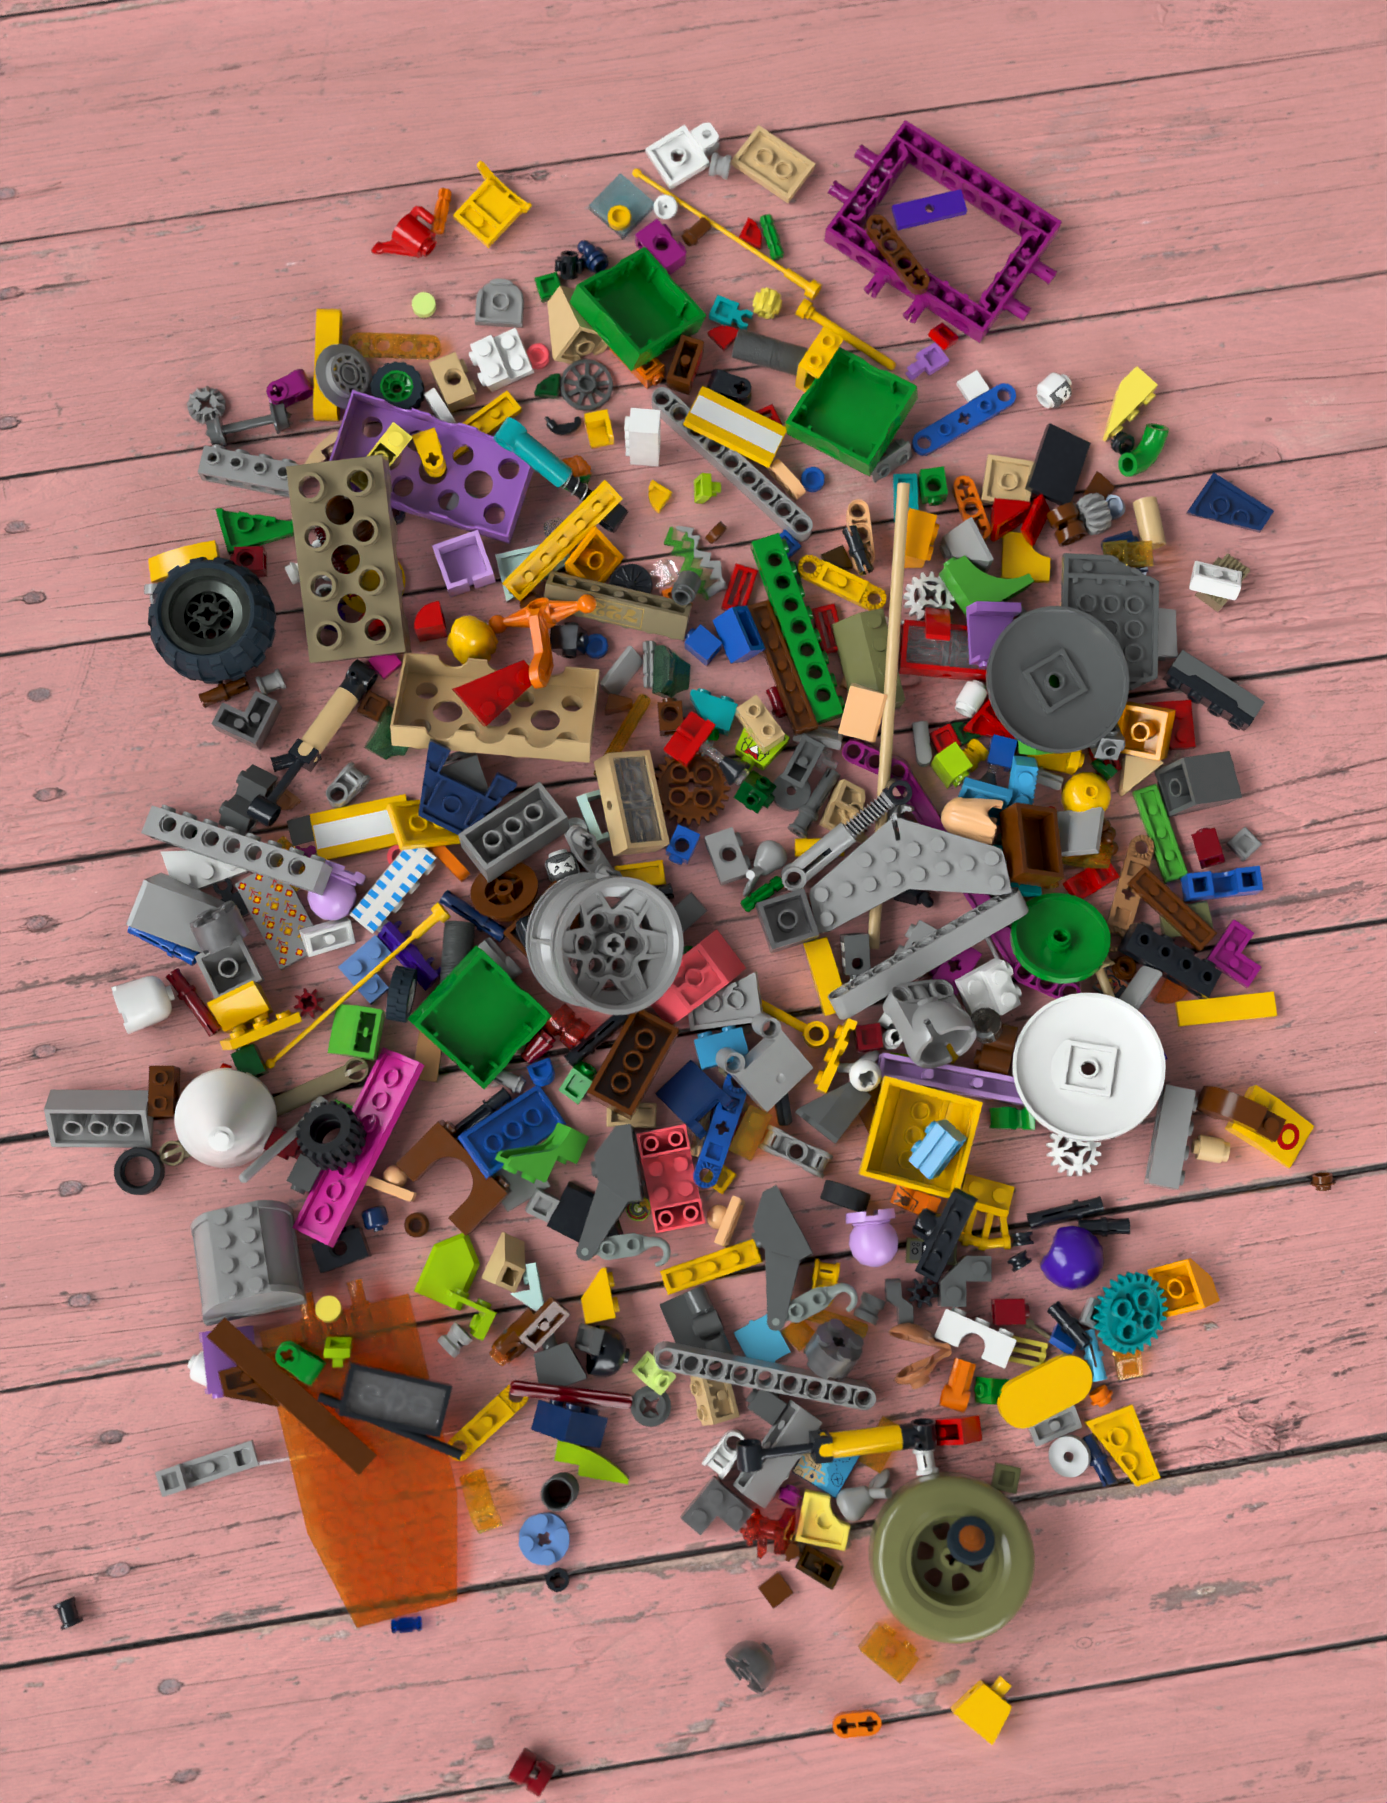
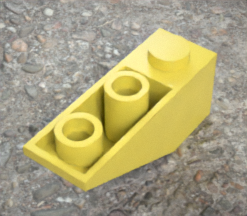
M1138 366L1121 381L1116 390L1102 439L1104 442L1110 436H1116L1117 433L1122 431L1124 428L1122 424L1126 420L1131 422L1139 414L1138 408L1142 404L1147 406L1156 396L1154 391L1158 385Z
M393 422L367 456L384 455L389 458L390 467L413 437ZM363 471L357 472L352 476L351 482L363 491L368 486V476Z

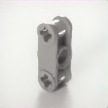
M772 1125L767 1126L768 1132L763 1143L759 1144L758 1148L776 1157H781L823 1179L824 1169L828 1161L832 1160L833 1155L808 1145ZM794 1144L802 1149V1154L798 1159L791 1157L789 1153L790 1147Z

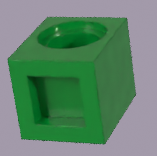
M944 466L920 469L918 482L922 504H929V506L941 505L948 496ZM929 484H935L938 486L939 490L933 492L929 490L927 486Z

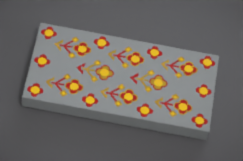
M256 873L235 883L279 968L283 970L307 957L308 955L299 930L314 925L293 886Z

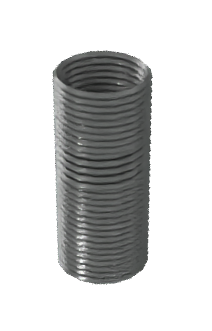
M740 328L733 346L732 358L797 376L798 365L808 351V348L789 342L784 343V341L776 340V338L773 339V337L755 334V332H748V330Z
M446 921L444 923L440 983L474 948V931L476 926L474 923L465 921Z
M559 1472L553 1475L542 1486L541 1500L543 1504L552 1511L567 1509L579 1494L577 1479L567 1472ZM562 1480L570 1486L572 1497L569 1502L559 1503L551 1497L549 1493L551 1481Z

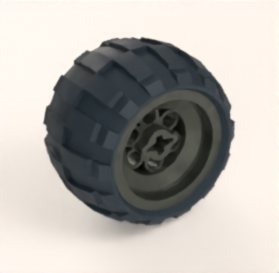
M206 557L190 559V563L182 567L177 565L167 572L169 576L163 583L159 582L152 594L154 602L149 607L148 625L151 629L150 638L154 647L168 666H171L178 674L190 680H200L205 684H221L223 680L227 679L236 681L245 677V673L254 666L258 668L266 658L264 653L267 648L272 647L276 633L274 627L277 618L274 603L268 590L258 577L247 567L239 566L232 560L214 557L213 560H207ZM222 606L230 607L226 612L221 610ZM213 613L214 616H211V620L207 621L206 619L209 618V614ZM225 622H231L228 629L222 628ZM195 625H200V629L194 632ZM210 632H216V636L213 639H208Z

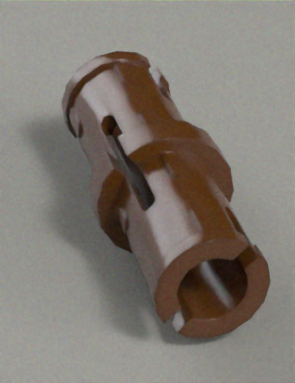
M242 677L225 684L222 682L216 688L199 693L203 707L207 708L223 700L227 702L231 700L230 697L250 690L248 682L245 681L246 678Z

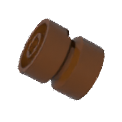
M1074 502L1063 504L1046 515L1051 528L1056 529L1054 535L1060 547L1073 544L1088 534L1083 521L1078 520L1080 513Z

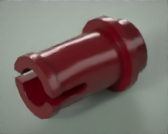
M776 686L767 689L766 694L773 708L771 711L772 715H775L776 718L787 716Z

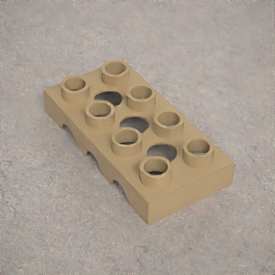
M405 652L390 725L392 746L428 749L429 741L433 739L451 748V751H461L464 753H484L516 758L529 757L564 762L590 763L599 692V669L565 666V670L562 673L550 676L546 687L535 689L531 686L506 709L511 714V719L508 723L502 726L487 725L484 727L452 689L497 671V669L489 665L488 660L468 658L464 665L453 667L443 663L439 655ZM431 693L435 695L433 698L423 699L419 697L421 694ZM525 701L532 705L529 707H519L516 704ZM442 702H454L462 708V715L455 721L443 722L434 716L433 711L437 710ZM567 706H577L580 710L571 712L564 708ZM549 710L558 715L560 723L552 730L543 731L535 728L531 723V719L538 714V711Z

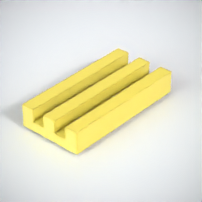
M1016 1336L1012 1337L1017 1340L1016 1342L1038 1346L1041 1349L1040 1352L1019 1347L1013 1348V1352L1039 1357L1038 1362L1010 1356L1008 1361L1034 1367L1044 1363L1048 1343Z

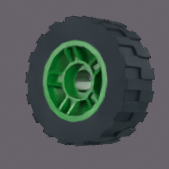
M393 361V363L384 364L385 366L377 369L370 385L372 396L384 399L389 404L406 410H412V408L419 409L421 407V403L424 401L423 394L425 389L419 372L412 365ZM402 387V391L399 393L393 391V389L396 390Z

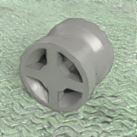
M713 152L709 176L720 175L723 179H728L732 156H720L717 152Z

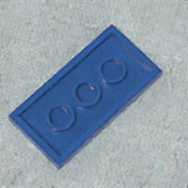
M535 1085L459 1135L458 1139L487 1179L502 1169L504 1163L495 1160L498 1152L538 1145L552 1134L558 1122L563 1125H567V1123L541 1086Z

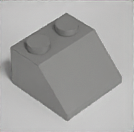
M240 935L231 942V946L213 954L207 953L206 955L202 952L194 956L215 999L252 980L258 984L265 981L253 955Z

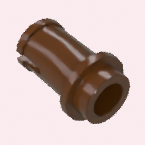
M701 217L690 229H685L682 235V240L690 247L697 245L698 240L712 228L710 222L706 218Z

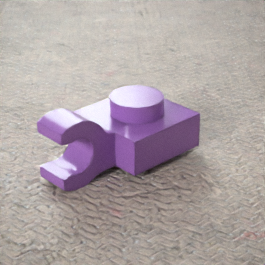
M934 342L916 354L917 362L907 367L908 371L905 374L910 381L917 378L923 371L930 376L948 365L949 359L939 345Z

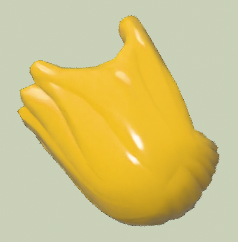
M471 615L455 619L447 640V646L451 649L455 658L463 665L468 661V658L486 659L489 662L491 654L496 652V645L498 644L497 637L492 628L483 620Z

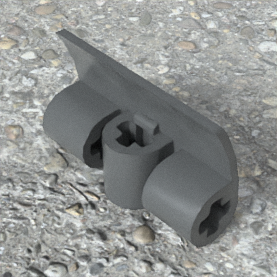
M704 1285L660 1304L675 1343L733 1354L724 1333L725 1329L717 1310L714 1309ZM689 1356L685 1359L684 1364L693 1365L697 1358ZM714 1361L710 1365L719 1363V1361Z

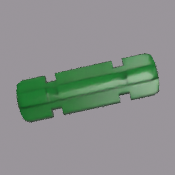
M771 214L763 215L760 217V224L764 230L763 233L768 249H770L771 259H781L784 256V252L780 245L781 242Z
M775 876L769 881V884L765 883L751 893L750 897L747 896L741 900L742 908L746 912H750L758 902L771 897L774 891L778 892L784 887L782 879L779 876Z

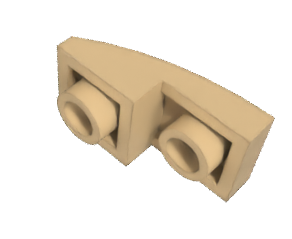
M337 431L327 436L313 450L305 464L326 462V457H331L338 435Z

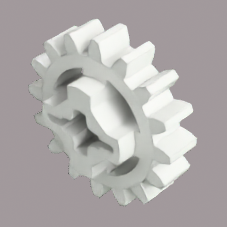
M933 571L930 572L929 577H926L924 572H922L919 580L916 577L912 578L911 582L913 585L907 584L905 589L908 592L904 593L903 599L909 601L905 603L904 608H911L909 616L911 617L916 614V621L924 619L925 607L953 611L954 607L951 604L956 601L951 596L940 576L938 578L934 577ZM915 591L917 592L916 594L919 596V600L916 603L914 601ZM943 593L945 595V605H943L940 599ZM926 596H927V597H931V596L934 597L933 600H932V599H929L928 601H927L925 598H926Z
M1050 1134L1051 1139L1054 1141L1053 1143H1047L1046 1146L1052 1148V1152L1046 1155L1047 1157L1054 1158L1051 1166L1058 1164L1059 1173L1067 1170V1176L1070 1177L1075 1171L1077 1176H1082V1169L1089 1173L1091 1172L1090 1164L1098 1165L1094 1158L1102 1154L1096 1151V1147L1101 1146L1100 1142L1087 1141L1084 1143L1083 1141L1064 1137L1065 1143L1061 1148H1058V1144L1063 1136ZM1072 1143L1074 1147H1084V1149H1080L1075 1154L1064 1152V1150L1072 1147ZM1086 1151H1090L1088 1159L1082 1163ZM1060 1157H1065L1068 1160H1070V1164L1072 1166L1064 1163Z

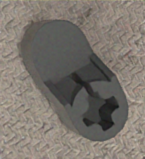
M900 1278L885 1279L886 1302H890L896 1307L897 1323L914 1324L912 1303H908L902 1298Z

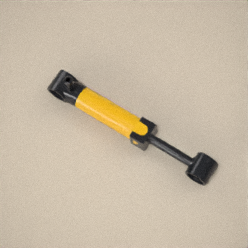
M918 1418L912 1420L911 1423L830 1433L826 1429L809 1431V1443L762 1448L761 1441L758 1439H743L736 1442L737 1467L742 1472H756L763 1468L764 1459L809 1453L815 1464L834 1462V1458L908 1449L929 1451L937 1448V1432L934 1419Z

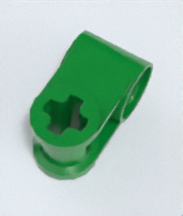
M294 1341L282 1342L275 1354V1359L280 1366L310 1386L326 1365L322 1358ZM288 1349H291L293 1357L289 1356L285 1359L283 1351L286 1352Z

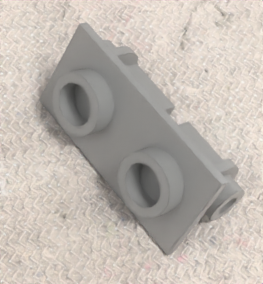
M896 439L888 446L885 451L886 456H882L871 474L874 483L886 477L894 469L905 464L913 457L909 441L905 442L904 439Z

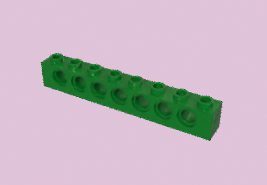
M776 533L752 541L751 551L764 588L818 725L841 718L845 703L841 695L837 696L835 690L837 681L834 674L828 671L829 659L826 651H821L818 642H821V637L818 629H813L810 621L813 619L812 611L809 605L805 606L803 597H805V592L802 584H797L794 575H797V570L794 562H789L786 553H789V548L786 540H781L780 534ZM776 557L781 561V564L779 566H772L768 560ZM778 580H786L789 583V587L781 589L777 586L776 582ZM793 602L797 605V609L795 611H788L784 604ZM796 624H801L804 626L805 632L801 634L795 633L792 627ZM808 646L813 650V654L811 656H804L800 649ZM817 669L821 672V677L813 679L808 671ZM824 691L828 693L829 700L820 701L816 694Z

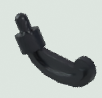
M548 416L545 417L546 426L556 435L570 434L581 425L580 417H575L572 423L560 425L554 419L551 420Z

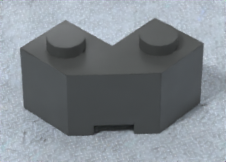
M254 764L246 771L242 770L236 779L238 784L236 794L229 801L225 800L219 809L221 814L219 825L240 830V835L246 836L258 822L247 815L250 804L259 794L269 797L276 786L278 777Z
M962 1256L938 1281V1306L966 1307V1281L992 1282L991 1256Z

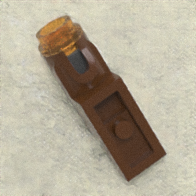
M552 1296L536 1312L528 1307L495 1340L489 1355L496 1363L503 1367L506 1363L510 1364L515 1358H518L528 1347L536 1351L571 1315L570 1312Z

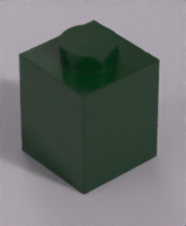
M246 1044L235 1049L236 1052L230 1054L237 1071L248 1072L257 1078L269 1073L258 1046L255 1044Z

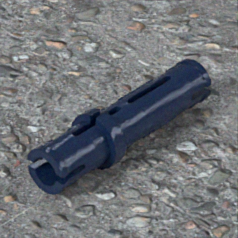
M449 890L444 892L440 898V904L448 907L467 921L474 923L478 931H484L500 943L504 940L503 932L507 928L490 917L482 915L475 907Z

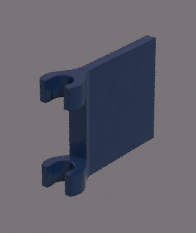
M692 1060L687 1062L655 1093L700 1140L707 1134L701 1124L698 1123L701 1118L718 1102L729 1112L736 1106L733 1100Z

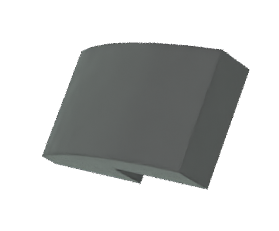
M692 892L674 906L683 932L708 911Z

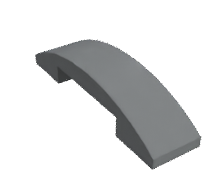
M253 1440L157 1471L155 1474L161 1495L165 1497L258 1466L260 1463Z

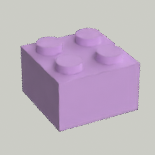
M478 530L432 545L450 598L471 591L470 586L472 585L477 589L496 582Z

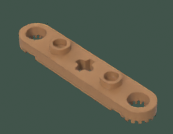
M1138 835L1129 843L1106 921L1110 934H1118L1121 941L1130 924L1134 922L1141 898L1131 889L1134 897L1131 896L1127 900L1122 890H1126L1129 887L1127 883L1144 866L1149 869L1154 852V842L1147 835ZM1143 841L1147 844L1148 850L1145 854H1140L1136 851V842ZM1110 944L1109 952H1119L1117 950L1119 946Z

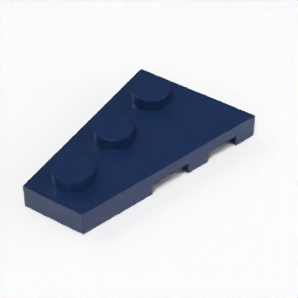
M1213 472L1186 514L1260 533L1274 510Z

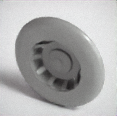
M333 344L326 347L320 353L315 367L316 379L320 390L332 404L346 409L352 390L372 395L370 385L373 375L366 359L356 349L345 344Z

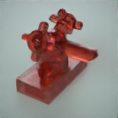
M755 1508L754 1513L745 1522L747 1527L740 1528L739 1532L742 1533L743 1538L747 1541V1546H751L753 1540H757V1558L761 1559L767 1553V1539L774 1540V1554H785L796 1532V1509L785 1508L781 1518L776 1520L769 1519L768 1516L763 1517L760 1510Z

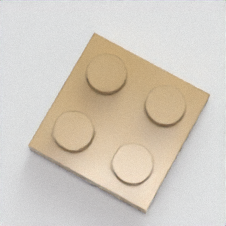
M988 454L981 502L993 504L994 498L1030 502L1031 492L1026 490L1025 487L1034 461Z

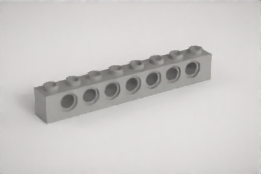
M162 804L161 808L151 806L141 832L142 834L306 891L323 895L333 869L325 864V858L312 854L311 858L303 856V851L290 847L289 851L282 849V844L272 840H268V843L261 842V837L251 833H247L246 836L240 835V830L230 826H225V829L219 828L218 823L209 819H204L203 822L196 820L197 816L183 811L182 815L175 813L176 809ZM176 823L175 829L171 831L172 825ZM197 830V835L192 838L193 832ZM219 836L218 842L213 845L214 839ZM240 843L239 850L234 852L236 845ZM262 850L261 857L256 860L257 853ZM283 858L282 865L277 867L278 861ZM305 865L304 872L299 875L300 867Z

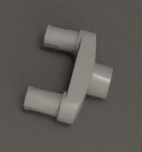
M578 825L568 829L566 840L571 848V852L588 872L622 876L619 871L614 870L609 864L607 858L596 844L597 841L594 835L589 834L587 830Z

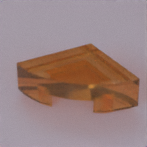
M1166 979L1154 1002L1159 1004L1175 1003L1182 999L1188 990Z

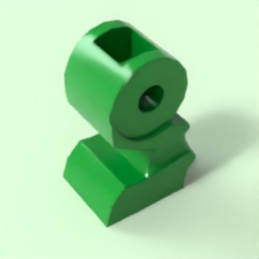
M1014 1107L989 1108V1112H991L990 1129L1035 1131V1118L1026 1107L1021 1110Z

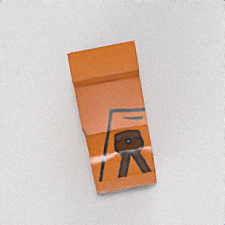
M900 1185L895 1186L890 1200L891 1204L916 1215H919L924 1208L937 1213L941 1199Z

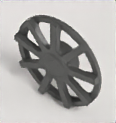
M590 359L578 360L564 370L560 379V391L563 399L576 410L595 411L609 401L613 391V380L609 370L603 364ZM585 363V374L580 375L575 366ZM589 364L600 367L593 376L589 374ZM570 370L578 378L577 381L565 379ZM604 371L608 380L596 382L595 380ZM564 384L576 386V389L566 393ZM609 385L607 394L602 393L596 388ZM580 393L577 403L569 399L572 395ZM592 393L597 394L603 399L595 404ZM585 395L589 398L590 406L581 405Z

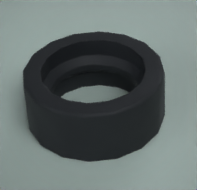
M134 1147L126 1150L118 1157L114 1165V1177L117 1185L123 1191L132 1195H146L154 1192L161 1185L165 1175V1166L160 1156L148 1148ZM138 1156L149 1159L154 1167V1175L151 1181L143 1186L130 1184L125 1176L127 1163L132 1158Z
M826 1180L820 1199L853 1211L864 1212L867 1209L871 1195L856 1188Z

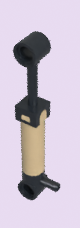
M358 659L351 664L345 679L304 736L301 739L298 738L288 751L290 760L293 761L290 768L269 797L259 794L254 798L248 808L247 815L268 828L276 822L282 810V807L277 805L279 798L302 767L312 772L320 760V754L363 694L375 684L379 675L378 671Z

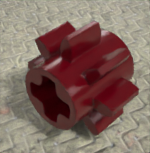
M304 988L303 995H295V998L298 999V1004L294 1006V1009H302L300 1014L302 1018L306 1017L308 1013L315 1019L316 1012H324L320 1007V1003L324 1002L325 999L322 997L317 998L318 990H313L311 994ZM312 999V1002L315 1003L313 1008H307L304 1002Z

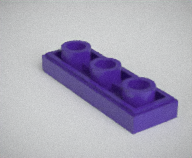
M959 189L892 205V213L897 230H902L966 215L967 208L962 190Z

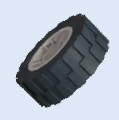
M398 965L395 967L388 990L386 1019L404 1023L408 1022L416 993L417 969Z

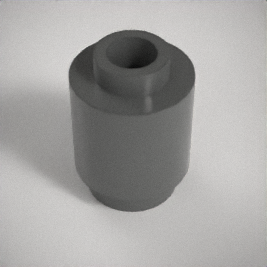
M682 571L672 588L673 600L679 605L691 603L701 586L700 577L693 571Z

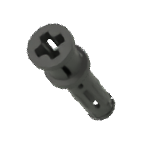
M830 768L826 769L807 803L798 809L799 814L793 824H789L788 829L800 838H807L809 828L819 818L818 812L840 778L838 772Z

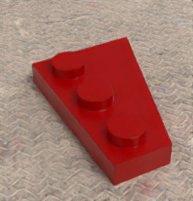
M521 660L452 690L485 727L532 686L529 677V665L525 660Z

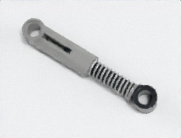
M902 777L891 778L880 796H877L878 799H874V802L870 801L871 804H867V808L863 807L864 810H860V814L857 813V816L853 815L854 818H850V822L846 821V825L842 822L795 861L785 865L781 871V879L785 888L790 891L802 889L808 880L857 841V834L861 835V831L864 832V828L868 829L867 826H871V823L874 824V820L878 821V817L881 818V814L885 815L884 812H888V809L891 810L895 806L907 803L912 797V788L908 781ZM897 785L905 787V792L901 796L893 795L892 791ZM791 872H798L800 874V878L796 882H790L787 880V876Z

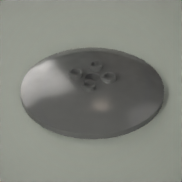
M1046 606L1019 616L1000 633L988 658L986 685L991 706L1001 724L1011 735L1031 748L1043 752L1061 754L1088 748L1099 742L1101 738H1104L1115 727L1122 716L1128 699L1129 671L1124 653L1118 641L1099 620L1075 608ZM1051 675H1055L1059 679L1058 688H1053L1049 684V677Z

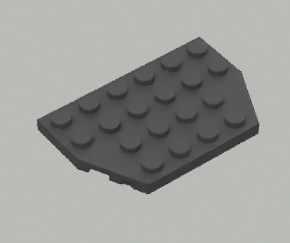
M1064 553L1062 555L1061 606L1075 608L1093 616L1114 635L1127 662L1129 691L1157 679L1159 581L1142 574L1140 570L1134 567H1129L1112 555Z

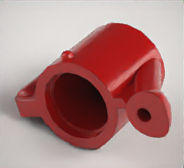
M422 206L413 207L410 213L406 214L397 223L393 230L391 241L377 242L371 252L376 255L390 253L416 258L429 256L437 244L435 241L436 233L420 222L418 217L420 216L429 224H433L436 217Z

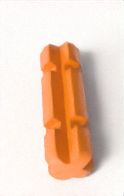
M447 188L439 189L438 200L434 210L436 219L431 224V230L440 235L444 233V224L447 220L449 202L452 197L451 190Z

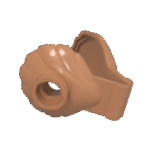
M898 1324L888 1331L890 1336L941 1349L932 1356L906 1366L896 1374L894 1379L896 1383L910 1384L912 1389H917L930 1381L928 1375L933 1371L937 1362L944 1357H949L952 1353L950 1344L936 1342L931 1332L917 1324Z

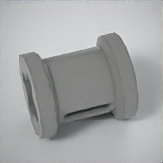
M278 668L275 669L274 673L264 677H255L261 693L266 696L277 689L282 688L284 690L287 688Z

